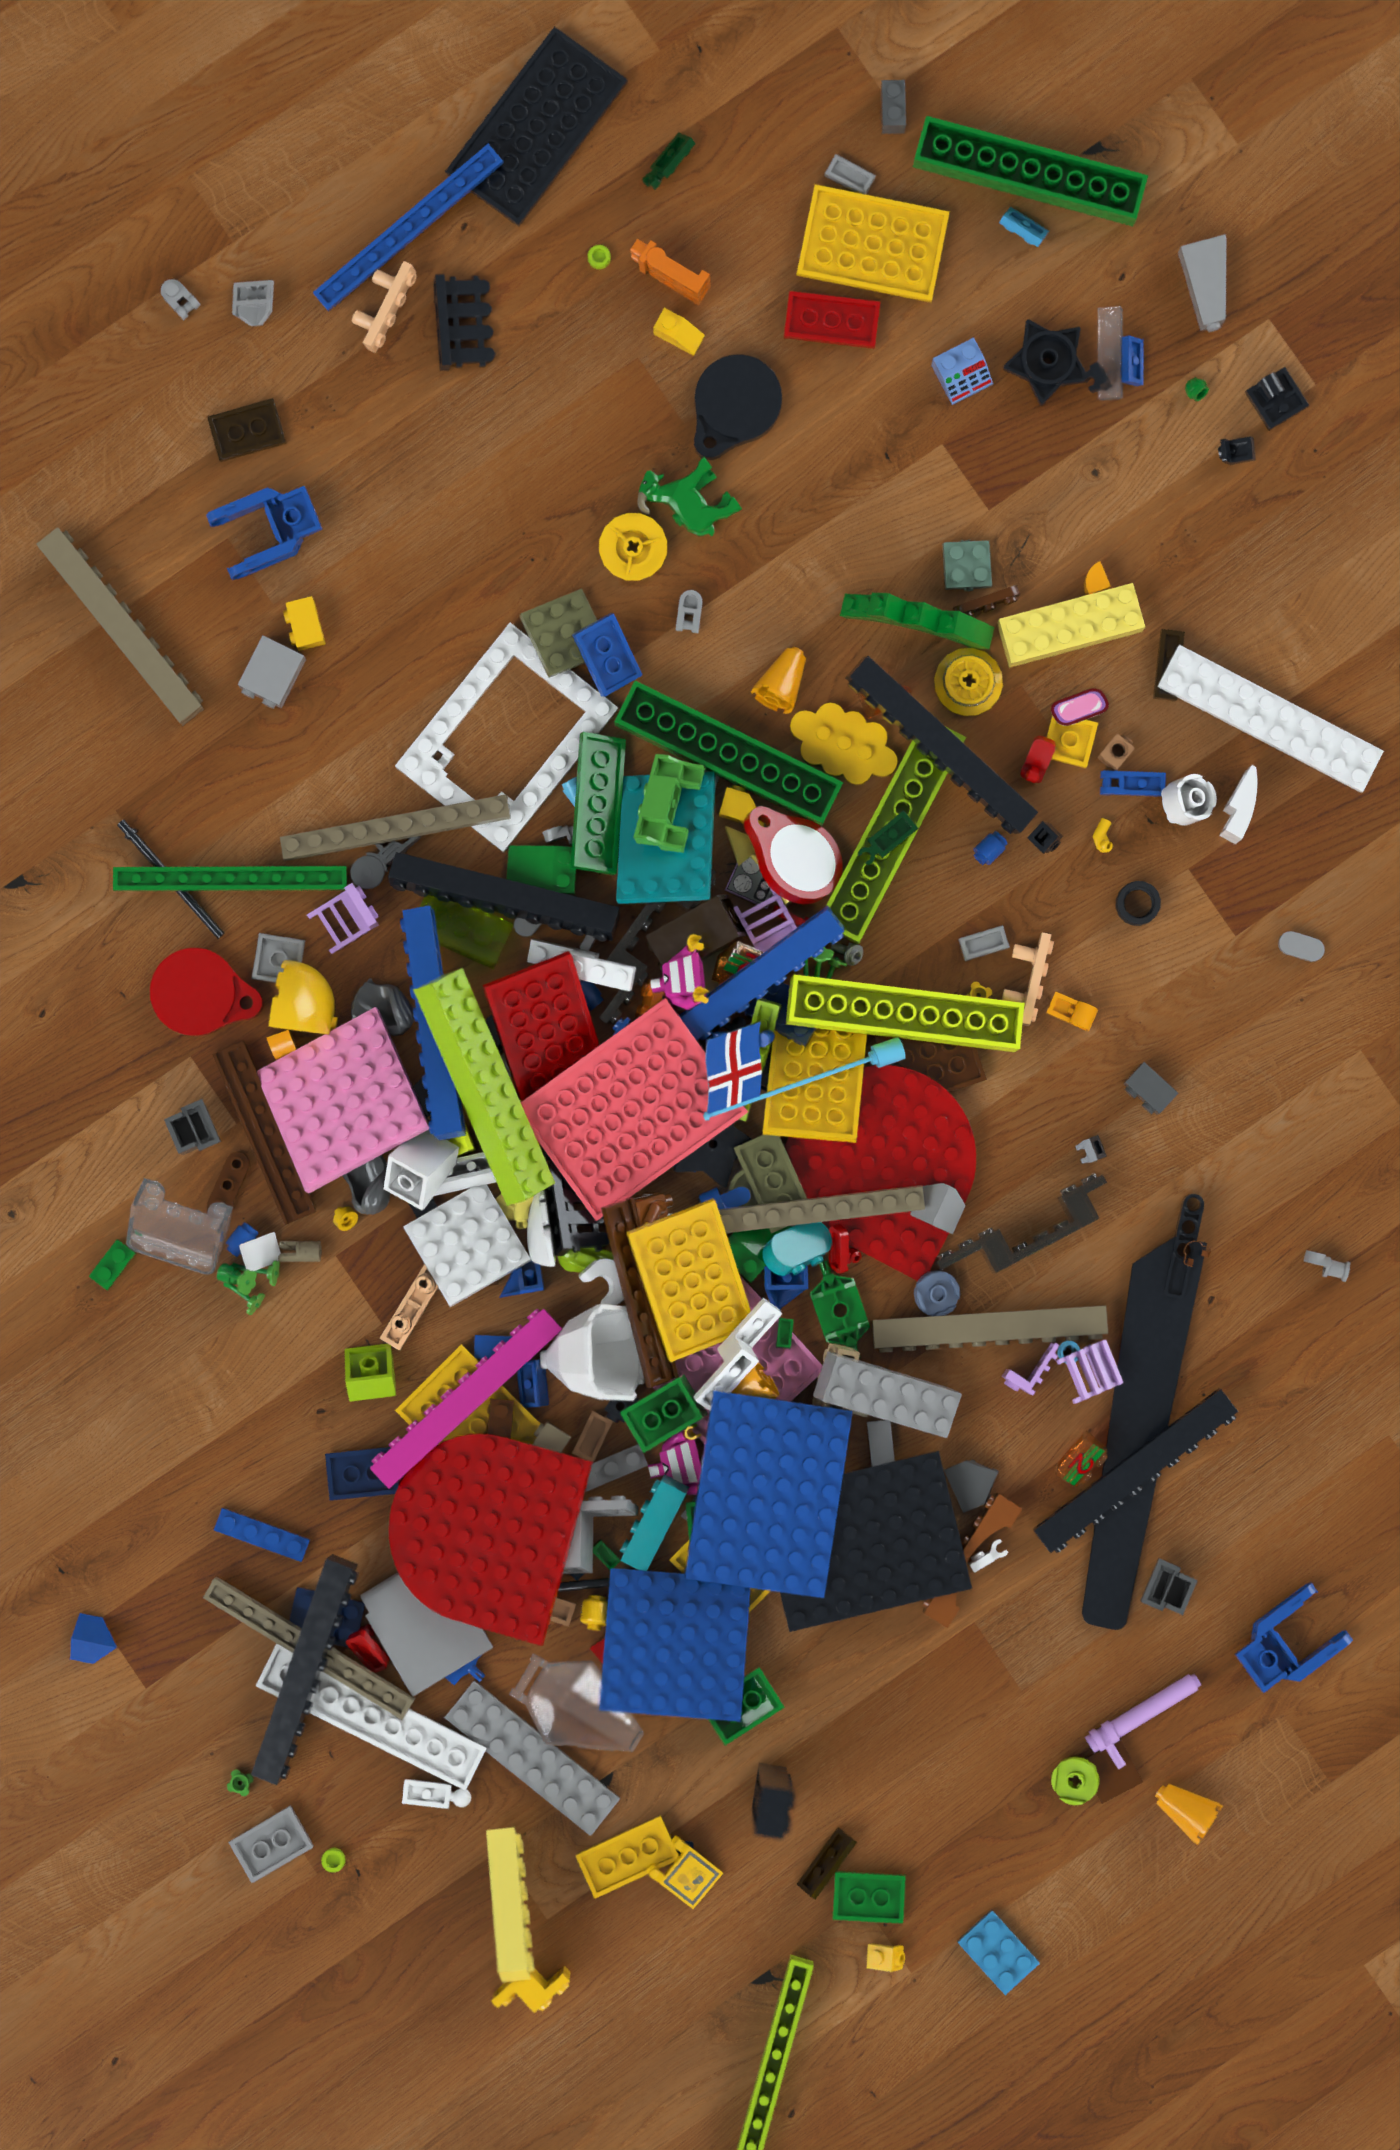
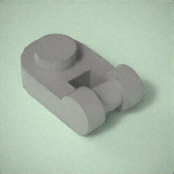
M169 279L162 284L161 295L182 320L189 316L188 313L191 310H196L201 306L196 298L178 280ZM185 298L187 302L181 307L178 303Z
M687 590L681 595L676 631H683L685 629L692 630V633H699L702 597L697 591ZM685 614L694 615L693 621L684 620Z

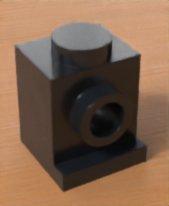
M1042 821L1027 838L1045 854L1054 851L1060 845V839L1063 835L1051 824Z
M635 1397L634 1401L610 1400L604 1409L608 1412L606 1417L615 1423H618L619 1420L624 1422L621 1411L616 1409V1404L623 1402L625 1410L638 1402L639 1398Z

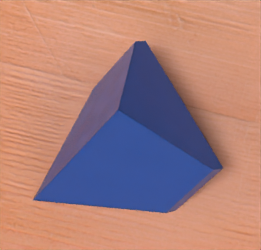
M531 1260L511 1272L499 1298L544 1291L541 1265Z
M805 1266L806 1269L797 1275L790 1273L785 1276L777 1275L768 1267H764L765 1292L770 1303L781 1309L804 1290L808 1289V1266Z
M80 1613L71 1637L70 1660L94 1664L116 1649L117 1646L103 1617Z

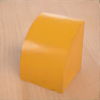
M1101 561L1094 564L1085 577V595L1108 590L1111 587Z
M290 1030L267 1037L268 1044L276 1060L297 1050Z

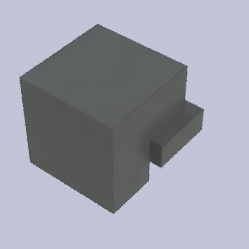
M203 1099L182 1107V1112L164 1119L178 1154L185 1155L197 1149L202 1151L221 1142Z
M1158 1558L1140 1602L1161 1611L1165 1607L1183 1615L1198 1580L1181 1573L1180 1567Z

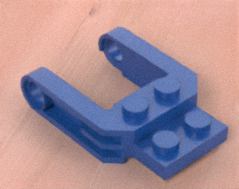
M305 486L285 494L267 487L206 514L210 527H216L265 507L264 510L275 538L280 543L277 546L245 558L242 563L231 568L228 567L227 570L231 580L243 578L296 556L304 537L323 530Z
M1312 1582L1299 1588L1255 1621L1252 1627L1251 1642L1235 1653L1237 1659L1262 1693L1282 1679L1300 1682L1353 1641L1349 1633L1343 1630L1298 1663L1297 1658L1278 1632L1273 1630V1627L1303 1606L1305 1600L1314 1593H1318Z

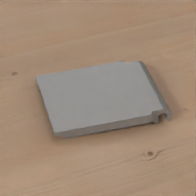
M398 1572L360 1595L369 1611L365 1616L412 1697L494 1648L484 1629L443 1617L422 1604L406 1587Z

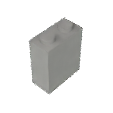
M262 635L238 683V686L242 689L241 693L252 699L255 696L263 699L262 704L272 709L275 706L282 709L306 658L304 655Z

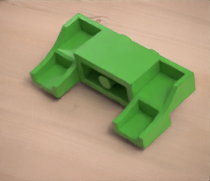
M655 754L649 781L644 786L643 803L638 808L639 818L633 837L637 844L659 846L661 850L684 852L689 831L685 827L673 826V821L682 788L700 790L705 772L703 765L684 762L669 755Z

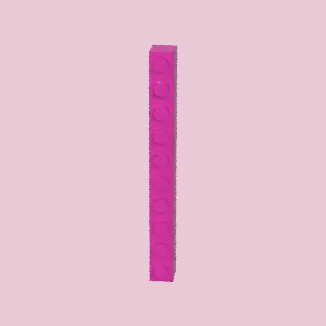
M545 1309L533 1311L527 1317L529 1322L524 1327L519 1324L510 1333L512 1338L505 1343L502 1340L492 1349L495 1353L489 1359L486 1356L483 1357L475 1365L478 1369L472 1375L467 1372L458 1380L461 1384L454 1391L451 1388L441 1396L443 1401L437 1407L432 1404L423 1413L426 1417L422 1421L418 1422L415 1420L406 1428L408 1433L403 1438L397 1436L389 1444L391 1449L385 1455L381 1451L371 1460L374 1465L370 1469L388 1489L398 1482L414 1465L559 1334L563 1328Z

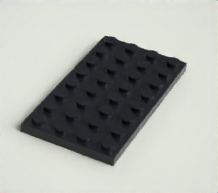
M554 26L445 170V173L448 176L452 175L477 152L489 144L504 163L470 192L520 227L627 85L628 79Z

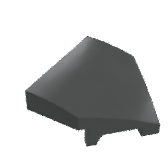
M965 1460L944 1470L963 1513L987 1502V1499L991 1496L990 1493L999 1470L990 1469L976 1463L975 1460Z

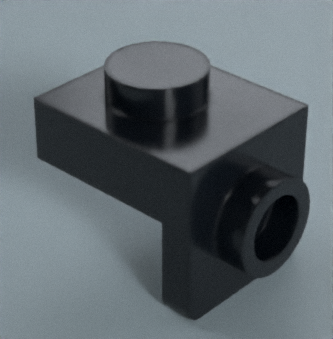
M1253 437L1233 440L1220 439L1221 446L1218 447V454L1224 463L1233 465L1256 461Z

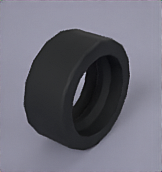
M1145 881L1128 883L1119 891L1116 898L1118 916L1132 926H1142L1149 923L1157 916L1161 907V898L1158 891ZM1142 890L1150 896L1152 906L1146 915L1135 917L1126 911L1124 906L1125 898L1131 891Z

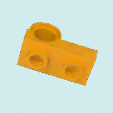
M1055 992L1046 1014L1089 1032L1098 1010L1092 1005Z

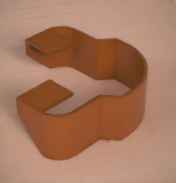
M1209 1248L1210 1252L1203 1250L1201 1256L1209 1257L1211 1249ZM1188 1258L1187 1266L1192 1267L1194 1259Z

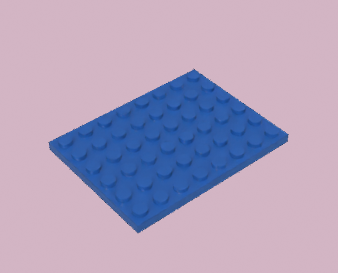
M713 1390L684 1578L824 1598L853 1411Z

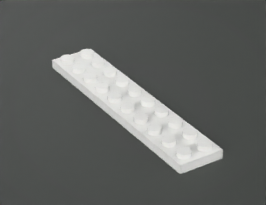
M1181 645L1177 646L1157 686L1360 793L1364 791L1384 752Z
M276 1644L256 1687L278 1697L293 1653ZM320 1672L318 1680L321 1681L317 1693L312 1695L311 1702H313V1707L310 1712L311 1714L466 1791L486 1747L409 1709L405 1718L401 1720L326 1673Z

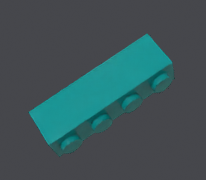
M665 1474L661 1481L656 1479L650 1491L654 1495L651 1501L646 1499L640 1512L644 1513L641 1521L635 1520L630 1530L634 1534L631 1540H625L620 1552L624 1553L620 1561L638 1570L647 1571L689 1489L688 1486Z

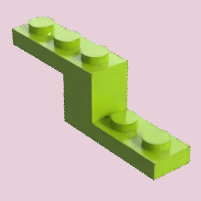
M762 998L757 1000L751 1025L761 1022L759 1034L767 1029L774 1033L781 1004ZM771 1043L765 1047H759L762 1071L765 1068ZM752 1103L744 1105L748 1113L739 1120L747 1121Z

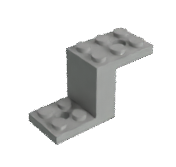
M613 1496L611 1500H603L602 1497H589V1501H582L563 1574L593 1573V1517L639 1516V1506L633 1504L631 1500L625 1499L624 1496Z

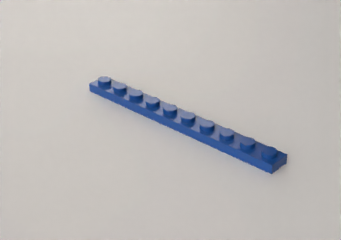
M487 144L317 288L313 294L329 312L373 275L376 270L380 269L504 163L503 160Z

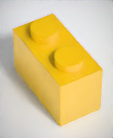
M310 596L285 603L287 610H283L286 624L291 623L293 632H289L292 646L296 645L297 649L302 651L325 645L314 598Z

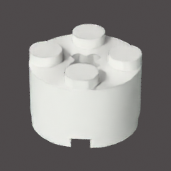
M1191 774L1169 783L1161 792L1163 808L1167 814L1168 821L1179 825H1190L1208 818L1217 803L1213 785L1209 781L1206 782L1202 779L1203 776L1198 774Z

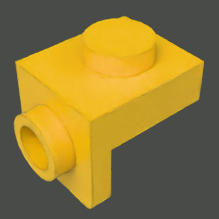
M868 1944L867 1968L889 1972L901 1970L905 1962L904 1946Z

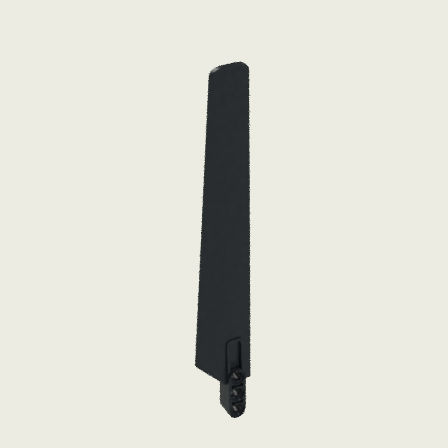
M1188 1194L1183 1198L1174 1237L1132 1264L1117 1366L1123 1384L1114 1387L1102 1476L1169 1426L1204 1256L1201 1255L1202 1251H1206L1207 1247L1205 1242H1201L1203 1246H1201L1200 1241L1191 1242L1197 1241L1204 1210V1200L1200 1195ZM1192 1197L1196 1198L1199 1202V1207L1194 1211L1189 1210L1187 1207V1201ZM1187 1220L1192 1221L1194 1224V1230L1189 1234L1184 1233L1182 1230V1224ZM1181 1243H1189V1252L1186 1255L1185 1264L1183 1262L1185 1256H1180L1177 1252V1247ZM1188 1258L1194 1259L1192 1267L1187 1266ZM1157 1479L1151 1483L1147 1480L1141 1485L1143 1489L1133 1497L1130 1494L1122 1499L1124 1503L1114 1511L1110 1508L1104 1513L1105 1518L1094 1525L1082 1607L1083 1619L1090 1625L1119 1630L1127 1623Z

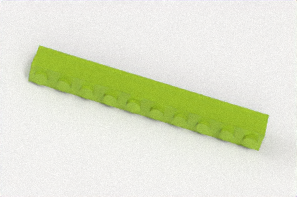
M794 1955L789 1957L736 2150H763L814 1967L812 1960Z

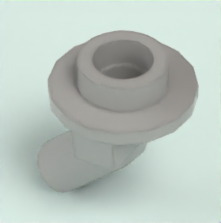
M849 942L848 946L835 943L832 944L830 949L844 954L843 961L850 966L860 962L863 956L862 946L856 943Z

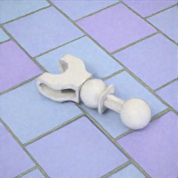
M614 1259L595 1260L579 1274V1278L584 1283L592 1281L598 1276L607 1280L609 1292L601 1300V1304L618 1305L624 1300Z

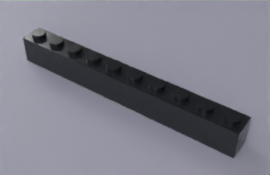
M869 656L863 657L845 677L849 681L847 685L854 692H861L866 697L865 702L873 709L877 707L883 713L882 717L889 724L892 725L894 723L900 728L899 733L905 739H912L917 744L916 748L920 753L925 756L929 755L934 759L933 764L942 772L947 771L951 775L950 780L958 787L963 786L968 791L967 795L974 802L983 804L985 806L984 811L992 818L997 817L1002 822L1001 826L1005 831L1010 834L1021 833L1038 814V811Z
M399 852L395 854L388 875L390 886L398 891L409 890L422 897L429 895L436 897L442 902L453 901L466 908L473 906L481 908L486 913L497 912L510 919L521 918L531 924L537 925L541 923L548 925L554 930L565 929L578 936H583L584 934L593 936L594 939L599 941H613L620 919V910L616 906Z
M1218 1388L1033 1528V1531L1050 1553L1053 1551L1059 1553L1068 1546L1066 1542L1072 1537L1077 1539L1087 1531L1085 1527L1090 1523L1096 1525L1105 1518L1104 1513L1110 1508L1113 1511L1124 1503L1122 1499L1129 1494L1133 1497L1143 1489L1141 1487L1143 1483L1147 1480L1150 1483L1161 1476L1160 1471L1166 1466L1171 1468L1180 1461L1178 1458L1184 1452L1190 1454L1199 1447L1197 1443L1203 1438L1208 1440L1218 1432L1216 1430L1217 1427L1221 1424L1227 1426L1234 1421L1238 1410L1222 1389Z
M331 1554L325 1560L252 1770V1776L278 1785L283 1779L286 1780L290 1773L291 1767L288 1766L290 1758H294L298 1750L296 1741L298 1736L301 1737L305 1730L306 1724L303 1723L305 1715H309L313 1707L311 1698L313 1693L316 1694L320 1687L321 1681L318 1680L320 1672H324L328 1664L327 1652L332 1650L336 1641V1637H333L335 1629H339L343 1621L342 1609L347 1607L351 1598V1594L348 1593L350 1586H354L358 1578L359 1572H356L357 1563Z

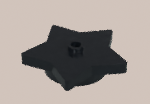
M1027 319L1024 329L1023 347L1004 364L1003 370L1028 381L1040 406H1043L1060 386L1087 383L1082 377L1086 371L1076 356L1081 328L1074 327L1051 331ZM1049 358L1052 364H1047L1043 360Z
M734 1123L712 1138L714 1140L712 1148L709 1147V1141L674 1165L673 1171H702L721 1187H727L734 1160L738 1158L734 1147L752 1140V1138L734 1127Z

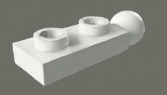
M405 1779L402 1804L449 1809L450 1801H453L456 1806L465 1807L471 1801V1794L467 1789L465 1791L461 1788L451 1792L452 1784Z

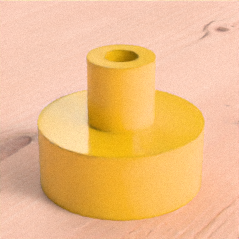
M338 1207L335 1210L333 1222L341 1231H347L355 1226L358 1221V1215L351 1207Z

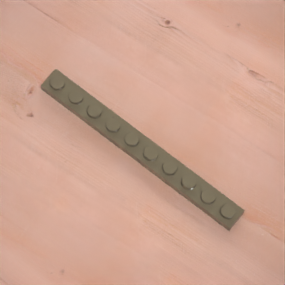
M505 794L280 837L284 861H290L511 819L508 797Z
M918 1185L718 1210L725 1232L731 1233L925 1210L923 1186Z
M217 1576L213 1579L203 1597L205 1600L294 1653L302 1628ZM336 1649L328 1650L326 1655L328 1664L324 1673L401 1720L405 1718L416 1698Z

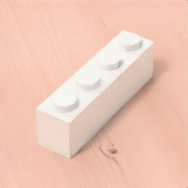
M484 1152L457 1158L456 1165L434 1196L495 1183L496 1179Z

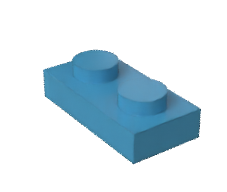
M1012 207L1007 210L999 222L1008 231L1015 232L1023 237L1027 243L1039 247L1049 230Z

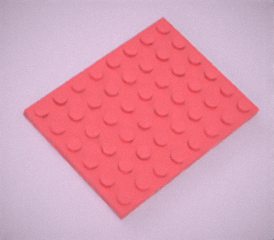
M666 998L521 1102L537 1141L596 1221L603 1217L601 1207L630 1198L748 1113L745 1106L710 1117L709 1121L703 1118V1114L707 1112L709 1090L705 1062L706 1052Z

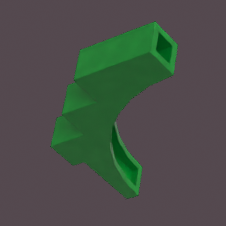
M872 592V595L845 594L840 616L846 619L873 621L914 629L975 649H990L995 628L960 611L940 610L925 602L905 601L890 593Z

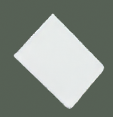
M275 1232L239 1246L245 1268L250 1271H256L273 1264L274 1260L278 1261V1256L281 1254Z

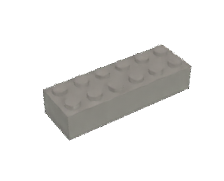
M828 1351L813 1396L823 1402L948 1438L962 1394L949 1387Z

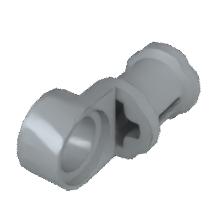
M557 826L542 832L546 843L567 837L569 845L572 846L573 826Z
M1306 1250L1303 1261L1323 1266L1322 1277H1337L1342 1282H1346L1350 1270L1349 1261L1345 1263L1334 1261L1325 1254Z

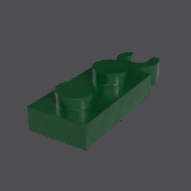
M678 132L650 166L652 171L644 176L642 179L643 183L647 187L651 186L656 190L660 186L662 178H668L673 174L684 157L690 153L696 144L694 140Z
M903 810L870 837L867 841L871 846L860 849L857 855L861 856L863 853H868L870 859L865 864L869 866L874 862L875 855L878 854L881 858H884L917 831L918 827Z

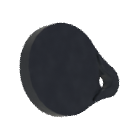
M729 355L716 360L704 370L695 390L697 425L694 449L698 456L701 458L705 457L707 460H715L735 447L763 437L775 425L781 411L782 391L775 373L764 362L752 356ZM712 438L716 441L717 445L713 448H706L703 443L706 439Z

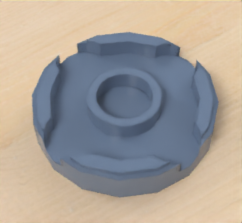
M940 1270L929 1271L921 1276L915 1285V1303L927 1315L946 1316L957 1306L956 1303L960 1298L959 1284L947 1272Z

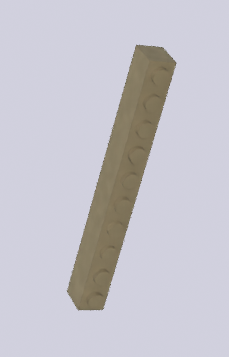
M57 527L36 545L178 722L184 726L204 710L200 704L203 702L202 698L195 690L192 693L186 687L189 682L181 672L176 675L172 670V667L175 666L167 655L163 657L157 650L161 647L153 637L147 639L143 634L146 630L138 619L135 621L131 619L129 614L132 611L124 601L119 604L115 599L117 593L109 583L106 586L102 583L100 579L103 575L95 565L90 568L86 563L89 558L81 548L76 550L71 543L75 540L67 530L61 532Z
M1106 1306L881 1319L872 1320L874 1348H879L880 1353L893 1352V1347H902V1351H913L919 1345H925L926 1350L940 1349L939 1344H949V1348H961L963 1343L972 1342V1347L986 1346V1341H995V1345H1009V1340L1019 1339V1344L1033 1343L1032 1338H1042V1342H1056V1337L1065 1336V1341L1079 1340V1335H1088L1089 1339H1103L1102 1334H1108Z

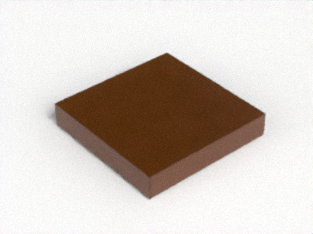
M1121 1739L1114 1744L1126 1763L1121 1769L1118 1770L1106 1749L1102 1752L1097 1751L1084 1758L1093 1763L1097 1768L1099 1787L1096 1794L1102 1804L1143 1783Z

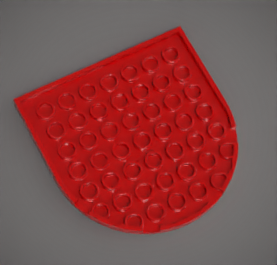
M899 1066L864 1067L856 1143L789 1137L784 1146L807 1199L944 1183L955 1188L965 1204L975 1177V1140L968 1118L961 1106L944 1087L933 1079L915 1070ZM911 1211L822 1222L828 1230L831 1226H843L849 1234V1246L916 1281L930 1271L949 1235V1232L910 1215Z
M469 1434L455 1437L436 1445L406 1473L395 1493L391 1506L389 1543L394 1564L404 1584L422 1604L443 1617L543 1646L593 1462L491 1434Z

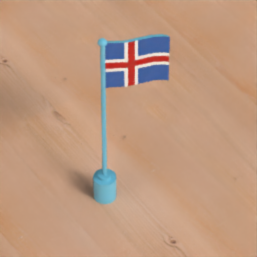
M761 1022L707 1040L705 1062L709 1090L707 1112L703 1114V1118L709 1121L710 1117L869 1061L872 1065L876 1064L878 1068L898 1062L906 1058L901 1040L896 1037L871 1046V1051L868 1052L869 1057L760 1095L762 1068L759 1050V1028Z

